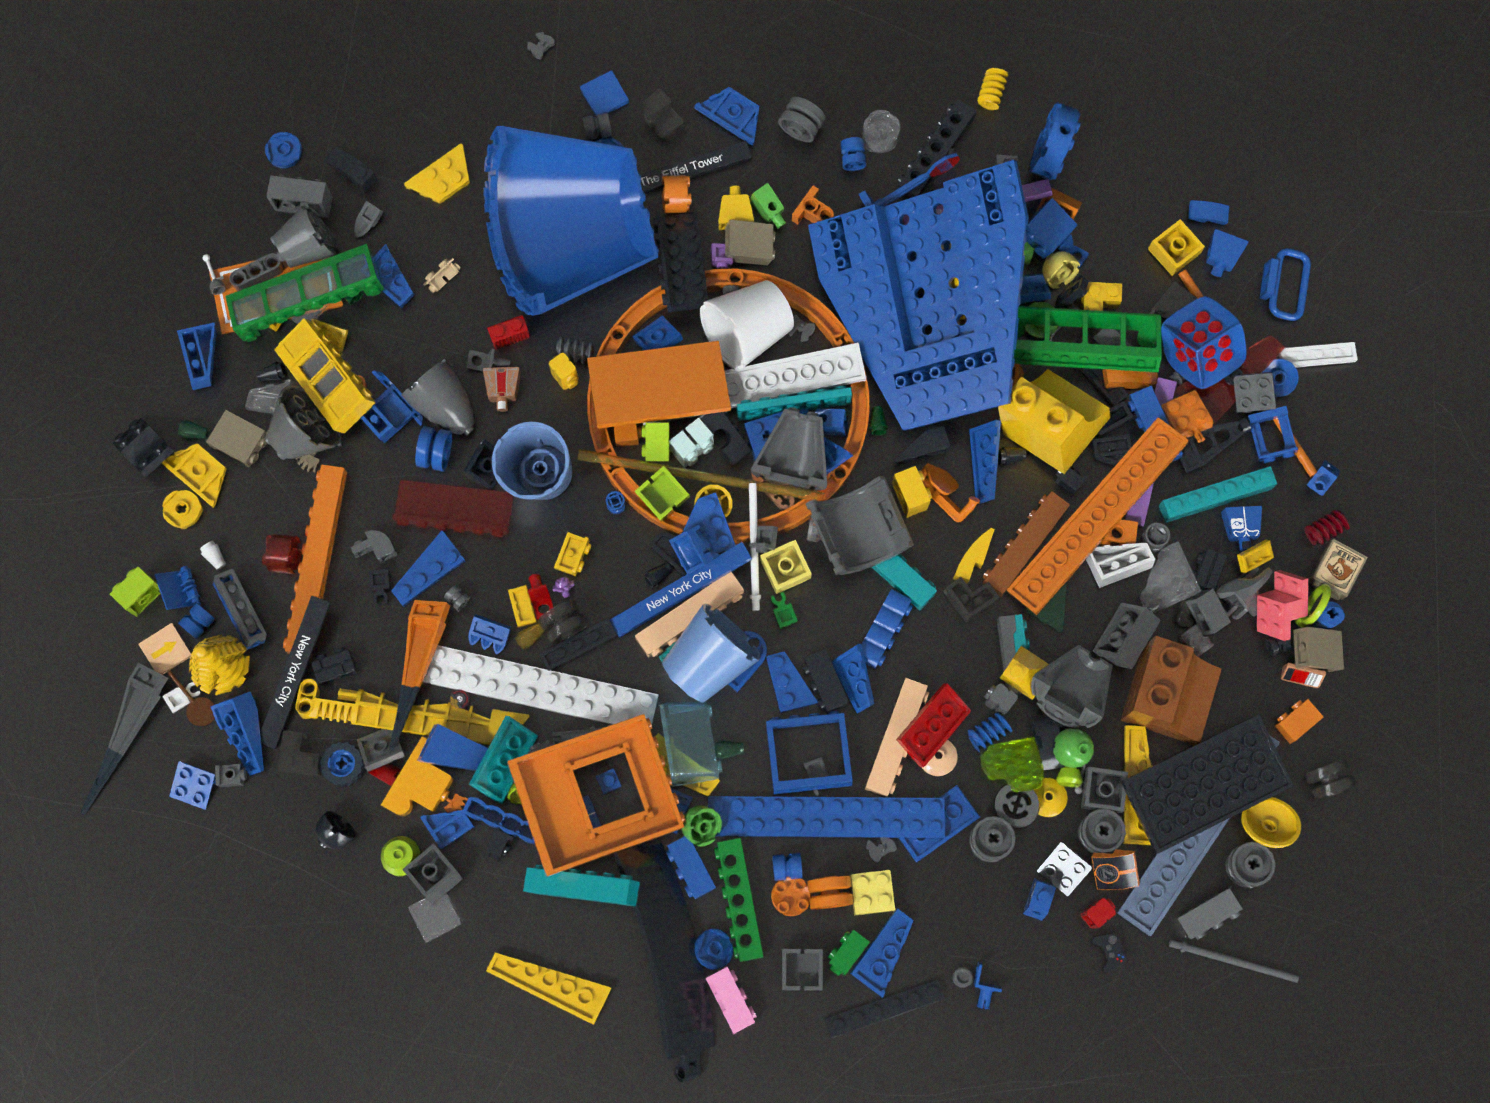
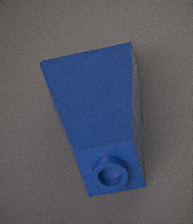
M435 724L417 761L476 771L488 748L442 725Z

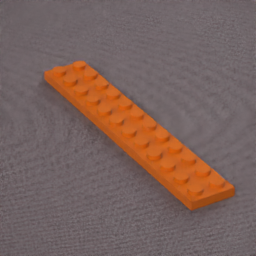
M1158 417L1008 587L1007 592L1037 615L1188 444V439Z

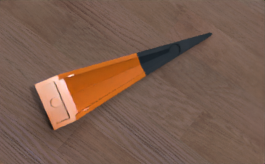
M414 600L408 618L401 691L389 747L392 752L396 747L446 627L445 620L450 608L447 602Z

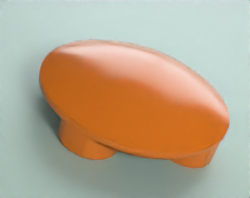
M787 877L786 880H779L772 889V903L775 909L783 915L797 916L803 913L810 904L811 893L808 892V885L803 879Z

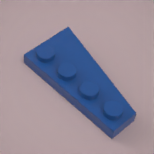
M898 908L895 909L850 972L851 975L882 998L913 923V920Z

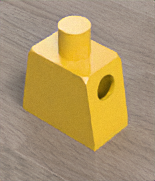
M731 186L730 195L722 196L719 230H725L729 220L754 222L749 195L741 194L740 186Z

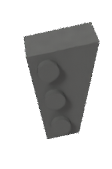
M1232 884L1226 887L1227 889L1214 894L1208 900L1196 905L1178 917L1179 922L1190 939L1195 937L1198 940L1207 935L1206 930L1211 927L1215 930L1224 925L1223 921L1230 917L1233 920L1242 914L1241 910H1243L1244 903Z

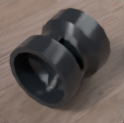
M1275 637L1265 639L1266 648L1272 657L1278 655L1281 651L1286 652L1292 649L1290 640L1283 641Z

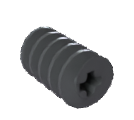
M561 335L555 343L553 358L560 353H565L569 361L573 358L574 362L578 363L581 359V363L585 364L587 358L594 356L593 343L590 341L589 345L586 346L585 340H583L579 345L578 339L571 343L570 337L565 342Z

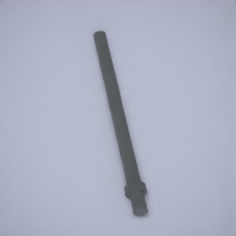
M1170 939L1169 947L1179 949L1183 953L1187 951L1296 983L1299 980V975L1191 945L1185 940L1181 942Z

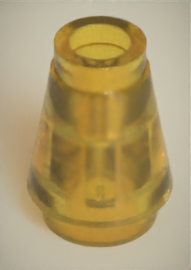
M537 623L518 632L515 640L523 650L529 649L544 633V630Z

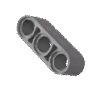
M271 253L233 271L229 279L233 287L240 291L280 275L284 270V265L276 254ZM273 262H278L275 267H270ZM261 270L258 275H253L255 271ZM244 279L242 283L236 284L237 280Z

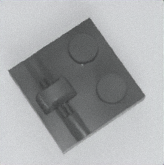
M381 729L357 739L363 762L368 772L405 756L399 740L393 752L389 749L393 730Z

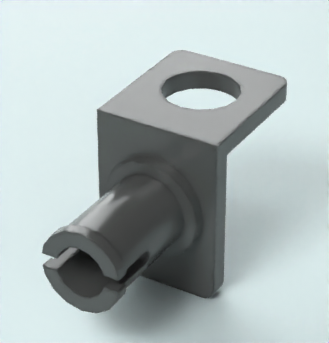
M493 348L488 354L469 350L466 368L483 372V368L510 367L511 359L494 356L495 349ZM479 356L482 359V364L475 366L472 363V357Z

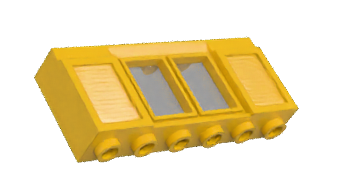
M304 318L274 350L333 430L345 434L376 402L371 397L372 393L361 384V378L351 371L352 366L342 359V353L336 347H333L331 344L332 340L326 334H323L321 325L316 321L312 322Z

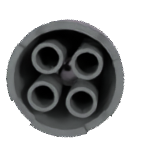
M445 359L429 369L412 387L407 388L401 395L419 414L442 429L451 430L452 433L457 435L464 433L466 436L475 429L473 427L475 424L474 412L468 394L456 372Z

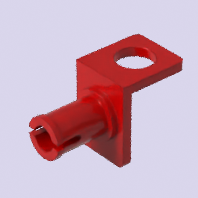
M539 574L531 575L529 577L531 589H528V593L537 620L554 616L555 611L547 585L542 584ZM548 605L549 611L540 613L539 607Z

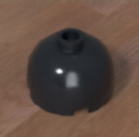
M326 811L320 817L315 831L319 839L318 843L323 848L339 850L347 847L356 837V833L348 822L344 824L340 821L343 817L332 811Z

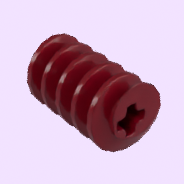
M1333 510L1330 514H1326L1324 518L1321 517L1318 521L1307 525L1304 530L1309 541L1315 546L1316 542L1323 545V538L1326 541H1330V535L1335 538L1337 536L1336 531L1342 534L1343 528L1349 530L1350 526L1347 518L1340 510Z

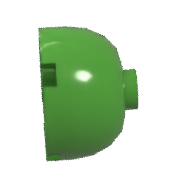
M1068 728L1061 731L1055 738L1054 742L1056 744L1055 748H1053V753L1061 765L1077 768L1086 765L1091 760L1094 753V744L1086 732L1076 728Z
M698 805L688 809L684 814L685 822L683 823L684 828H682V832L691 843L701 847L714 842V837L717 832L720 833L722 826L721 817L714 809Z

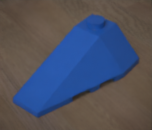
M251 691L211 706L220 730L224 729L229 736L227 741L238 750L237 756L248 774L253 775L264 771L258 709Z

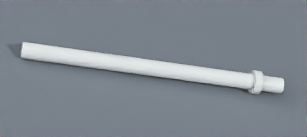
M749 483L750 543H756L758 529L757 484ZM750 547L752 557V595H750V599H752V610L756 611L760 610L759 599H761V595H759L758 552H756L755 548Z

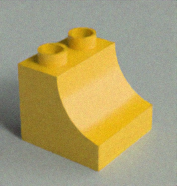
M1049 369L1031 382L1021 377L1012 387L1011 404L998 407L1003 435L1063 474L1068 471L1110 419V408Z

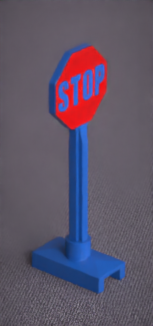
M957 153L943 157L935 162L927 173L921 174L883 199L880 198L875 202L865 190L858 195L865 207L873 204L883 207L887 206L924 183L928 178L941 175L952 169L959 162L960 157Z

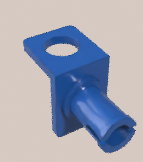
M1069 234L1057 247L1060 251L1068 252L1071 255L1074 253L1082 255V258L1078 260L1080 266L1077 268H1080L1089 256L1088 252L1074 246L1072 234Z
M1324 460L1307 486L1323 496L1337 479L1340 470Z
M978 961L973 983L975 987L981 989L977 1007L983 1009L984 1004V1009H990L992 992H1002L1001 986L979 982L982 963Z

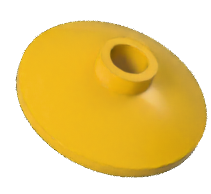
M1042 778L1031 786L1039 800L1038 815L1054 817L1060 814L1066 807L1068 800L1066 789L1064 786L1059 785L1055 779ZM1050 793L1052 800H1047L1045 795Z

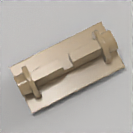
M447 258L438 265L440 269L437 272L431 271L425 277L427 281L424 285L429 284L428 288L432 293L438 292L446 284L442 278L443 276L450 280L459 272V265L451 263L454 260L453 258L449 260Z

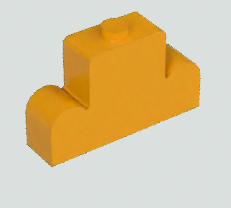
M421 737L381 804L399 816H407L412 812L413 801L435 812L441 801L444 802L450 793L448 789L454 781L449 774L436 768L435 764L417 761L427 740L424 737Z

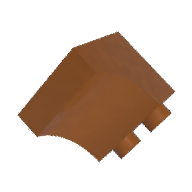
M1155 636L1147 643L1140 654L1121 721L1135 726H1145L1147 730L1192 745L1200 743L1222 669L1197 657L1192 647Z

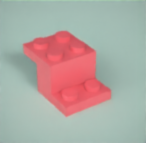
M1278 570L1274 572V590L1257 595V632L1287 641L1291 639V621L1308 616V578Z

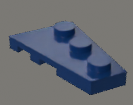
M385 244L372 258V262L375 260L385 289L382 292L402 309L414 294ZM367 263L360 271L368 278L371 274Z
M858 644L831 661L856 713H860L875 704L862 645Z
M785 652L766 656L780 713L818 704Z

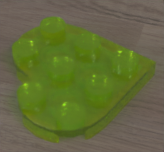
M1034 737L988 746L987 750L981 755V768L988 779H1005L1014 792L1031 791L1042 786L1044 767Z

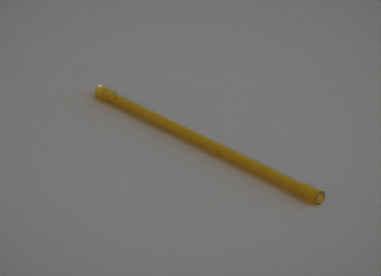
M579 449L578 460L585 462L602 463L656 473L664 466L672 476L744 489H749V483H756L757 491L801 498L807 501L814 499L817 501L824 500L825 492L817 490H805L606 455Z

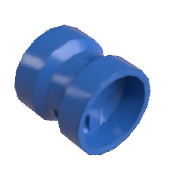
M617 491L609 493L606 497L607 509L612 514H620L626 506L623 494Z

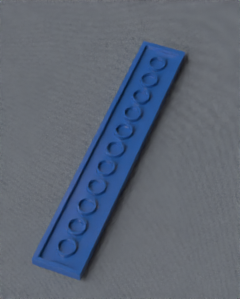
M708 796V807L714 809L721 817V831L716 834V836L945 838V798Z

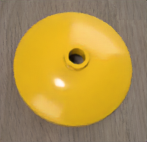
M1271 797L1243 811L1241 815L1242 825L1247 834L1264 846L1272 848L1287 847L1297 840L1301 832V821L1296 811L1290 805L1277 798Z

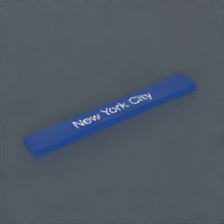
M741 542L720 554L707 565L686 574L610 619V622L618 637H622L752 560V557L744 543Z

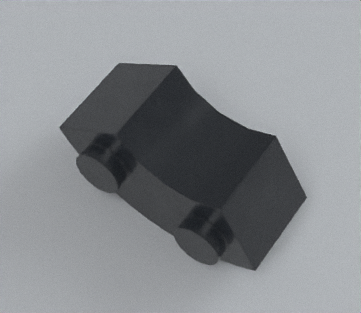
M1046 714L1032 716V733L1036 746L1037 761L1041 771L1064 768L1056 760L1053 753V748H1055L1056 744L1054 741L1056 736L1062 731V724L1054 721Z

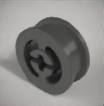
M1011 783L1004 786L997 794L995 809L998 817L1007 821L1011 827L1023 828L1030 825L1036 819L1039 812V800L1034 790L1022 783ZM1022 792L1030 798L1031 805L1028 806L1024 798L1021 797L1020 805L1022 808L1019 807L1016 815L1027 812L1028 815L1024 818L1012 819L1003 811V806L1007 805L1009 811L1012 814L1014 812L1012 803H1017L1018 796L1007 799L1006 797L1010 793Z

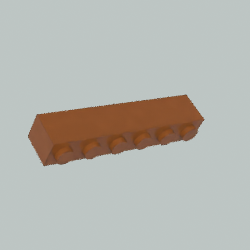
M1052 491L1048 496L1044 494L1038 502L1041 506L1038 510L1033 509L1027 517L1029 522L1026 525L1022 524L1016 533L1019 534L1015 540L1010 539L1005 546L1007 551L1004 555L1000 553L994 561L995 567L992 570L988 568L983 575L985 580L982 584L1000 598L1070 506L1068 502Z

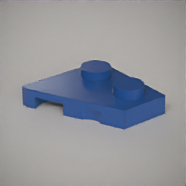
M463 810L420 817L440 849H443L475 827Z

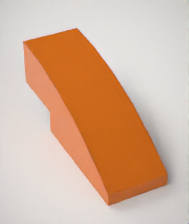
M1103 369L1102 371L1105 388L1123 387L1124 389H1137L1149 386L1156 387L1158 379L1157 372Z

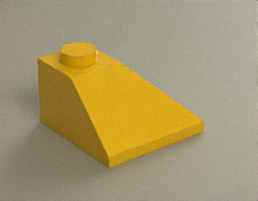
M1020 646L1000 679L1033 700L1035 695H1032L1031 691L1032 678L1034 674L1049 664Z

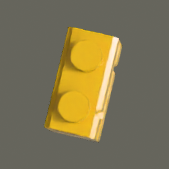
M560 353L549 361L551 374L563 390L572 389L578 384L579 378L576 367L569 361L565 353Z

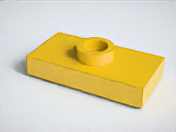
M1264 540L1237 554L1242 573H1247L1274 558L1270 540Z
M527 585L508 590L518 628L537 623Z

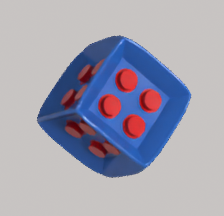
M1204 296L1190 302L1168 317L1162 324L1161 337L1166 359L1176 372L1200 389L1208 388L1237 370L1246 360L1245 334L1240 321L1234 314L1210 297Z

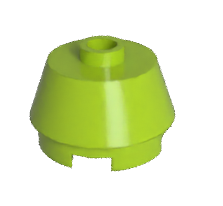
M397 836L390 839L381 851L383 867L390 874L396 876L406 875L402 869L420 855L419 847L415 841L405 836Z

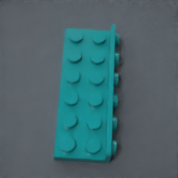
M838 386L830 389H818L809 393L803 391L795 396L783 394L775 399L763 397L759 401L754 402L743 400L740 404H737L738 421L763 418L783 412L784 409L788 408L812 411L850 405L852 397L851 387Z

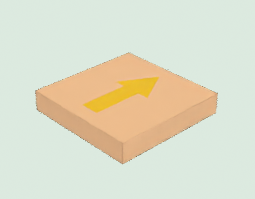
M173 623L139 643L154 671L162 675L189 659L192 654Z

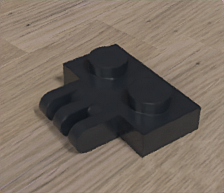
M1082 275L1077 276L1058 295L1054 307L1059 309L1070 307L1077 298H1082L1087 293L1089 281Z

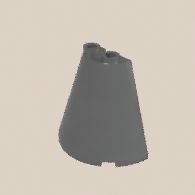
M796 408L784 409L755 460L751 473L756 477L764 476V480L789 488L809 490L810 487H815L816 491L825 490L827 488L822 417H818V414L814 412H807V415L800 414V410Z
M1078 645L1034 674L1031 682L1032 695L1036 696L1039 708L1054 721L1072 728H1079L1080 726L1092 727L1104 716L1112 664L1102 658L1094 659L1090 651Z

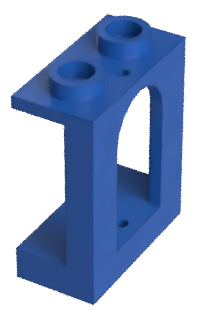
M1287 406L1248 415L1259 462L1269 463L1275 461L1276 457L1283 456V458L1295 456L1294 453L1298 451V448L1296 447L1289 422ZM1278 418L1285 447L1282 451L1270 453L1266 449L1259 423Z

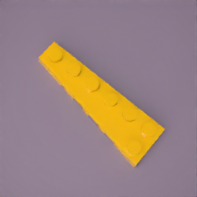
M1124 726V772H1128V777H1131L1151 767L1145 726ZM1126 794L1123 812L1126 834L1123 844L1151 845Z
M498 953L494 954L486 970L593 1025L612 989L605 985Z

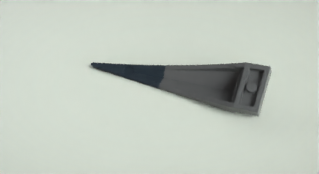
M140 663L136 665L128 679L112 737L98 774L82 807L81 814L85 815L157 704L161 697L159 694L168 680L166 676Z

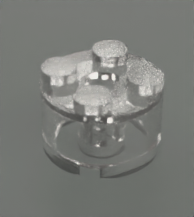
M876 110L865 119L862 139L868 151L886 153L895 148L900 132L898 118L890 114L889 111Z

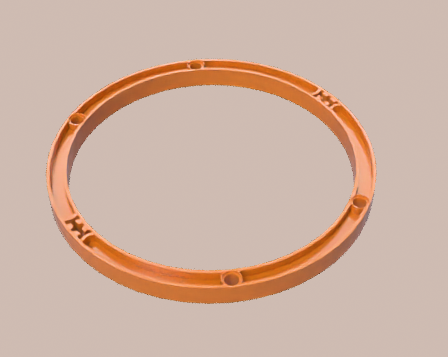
M713 269L705 271L707 293L723 291V287L729 285L738 286L742 289L765 280L770 281L780 289L791 308L808 318L820 329L833 348L840 347L843 344L844 346L855 344L843 324L832 311L813 295L789 281L752 270ZM737 277L740 281L735 283L731 279ZM661 285L648 292L622 314L607 334L596 357L620 354L632 335L648 319L667 307V305H663L662 294H665V290H661ZM620 333L623 337L615 339L614 335ZM867 376L866 381L849 384L852 392L851 422L844 449L852 453L853 456L827 475V488L825 490L816 491L814 489L809 495L786 510L757 519L758 526L778 527L777 535L792 530L811 518L812 513L806 507L807 502L814 499L817 501L833 499L847 482L861 454L868 427L870 408ZM589 380L587 394L589 429L595 452L605 474L614 488L623 494L625 501L638 513L663 529L680 535L687 524L688 516L673 511L661 522L635 493L639 486L633 481L619 461L611 444L607 428H597ZM607 455H608L610 461L613 462V466H614V470H613V471L611 470L610 465L607 464L606 457H605V456H607ZM837 471H842L845 474V476L843 478H838L835 475V473ZM750 521L728 523L735 544L750 542Z

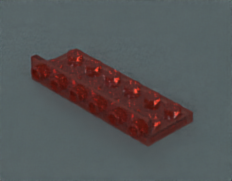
M400 480L395 514H393L392 519L400 526L416 524L418 528L433 526L435 529L443 531L446 528H450L459 533H464L467 530L477 535H484L485 532L491 533L495 537H503V535H508L514 496L508 492Z

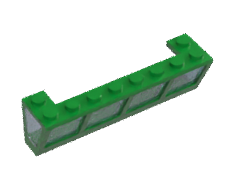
M365 244L226 295L225 297L234 332L244 342H251L262 335L260 330L269 328L271 324L283 323L290 317L302 316L309 310L321 309L325 304L337 303L342 298L356 296L361 291H364L367 296H376L385 289L371 249Z

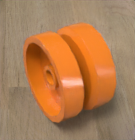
M826 876L807 881L808 892L821 893V895L813 896L809 899L810 910L836 908L854 904L851 893H840V890H846L851 887L850 876Z

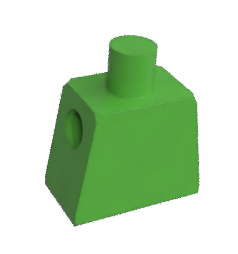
M768 183L752 194L750 204L766 224L772 221L779 229L786 223V220L781 215L784 206Z

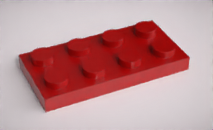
M943 683L896 741L920 767L924 768L971 710L948 683Z

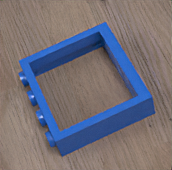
M832 711L828 715L813 713L809 714L808 717L793 715L789 719L774 717L770 721H766L774 794L852 786L853 781L844 713ZM839 722L845 775L779 781L773 729Z

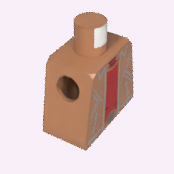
M519 367L483 368L489 401L497 403V411H508V402H515L517 400L521 378Z

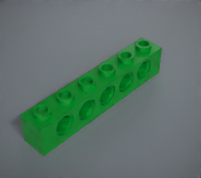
M741 838L717 842L718 847L714 848L716 860L720 859L722 866L718 867L720 879H724L725 882L722 892L723 898H728L729 906L725 908L727 919L731 918L733 924L729 929L731 939L735 938L737 946L733 947L735 959L739 958L740 962L763 958ZM734 856L737 860L734 866H727L725 863L726 857ZM732 875L738 876L740 878L739 885H730L729 878ZM735 895H741L744 898V903L741 906L733 904L732 899ZM739 915H745L748 918V922L746 925L740 926L737 924L736 918ZM744 934L749 935L752 939L751 944L748 946L740 943V938Z

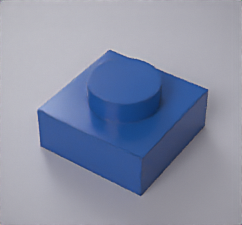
M614 768L596 776L604 795L622 787Z

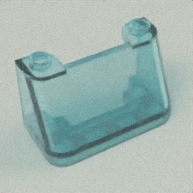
M706 701L659 703L673 787L719 779V772H722L721 761L716 760L709 719V717L713 716L711 705H707Z

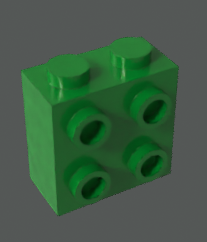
M855 930L847 931L840 939L842 945L839 949L835 947L827 957L830 959L828 964L831 967L829 969L837 976L841 974L843 976L846 975L869 944V941Z

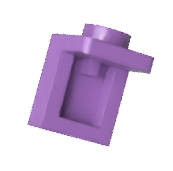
M712 243L711 267H717V269L730 268L733 258H725V244Z

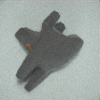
M1256 567L1247 573H1243L1238 578L1227 581L1216 590L1220 599L1224 598L1229 605L1225 609L1228 616L1236 609L1237 611L1232 615L1233 619L1241 618L1247 611L1252 616H1257V595L1259 594V589L1272 574L1270 568L1252 578L1259 570Z

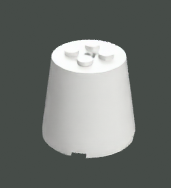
M767 280L707 300L700 307L701 323L708 341H719L722 361L734 370L744 368L788 334L794 327L793 314L788 301L780 289Z

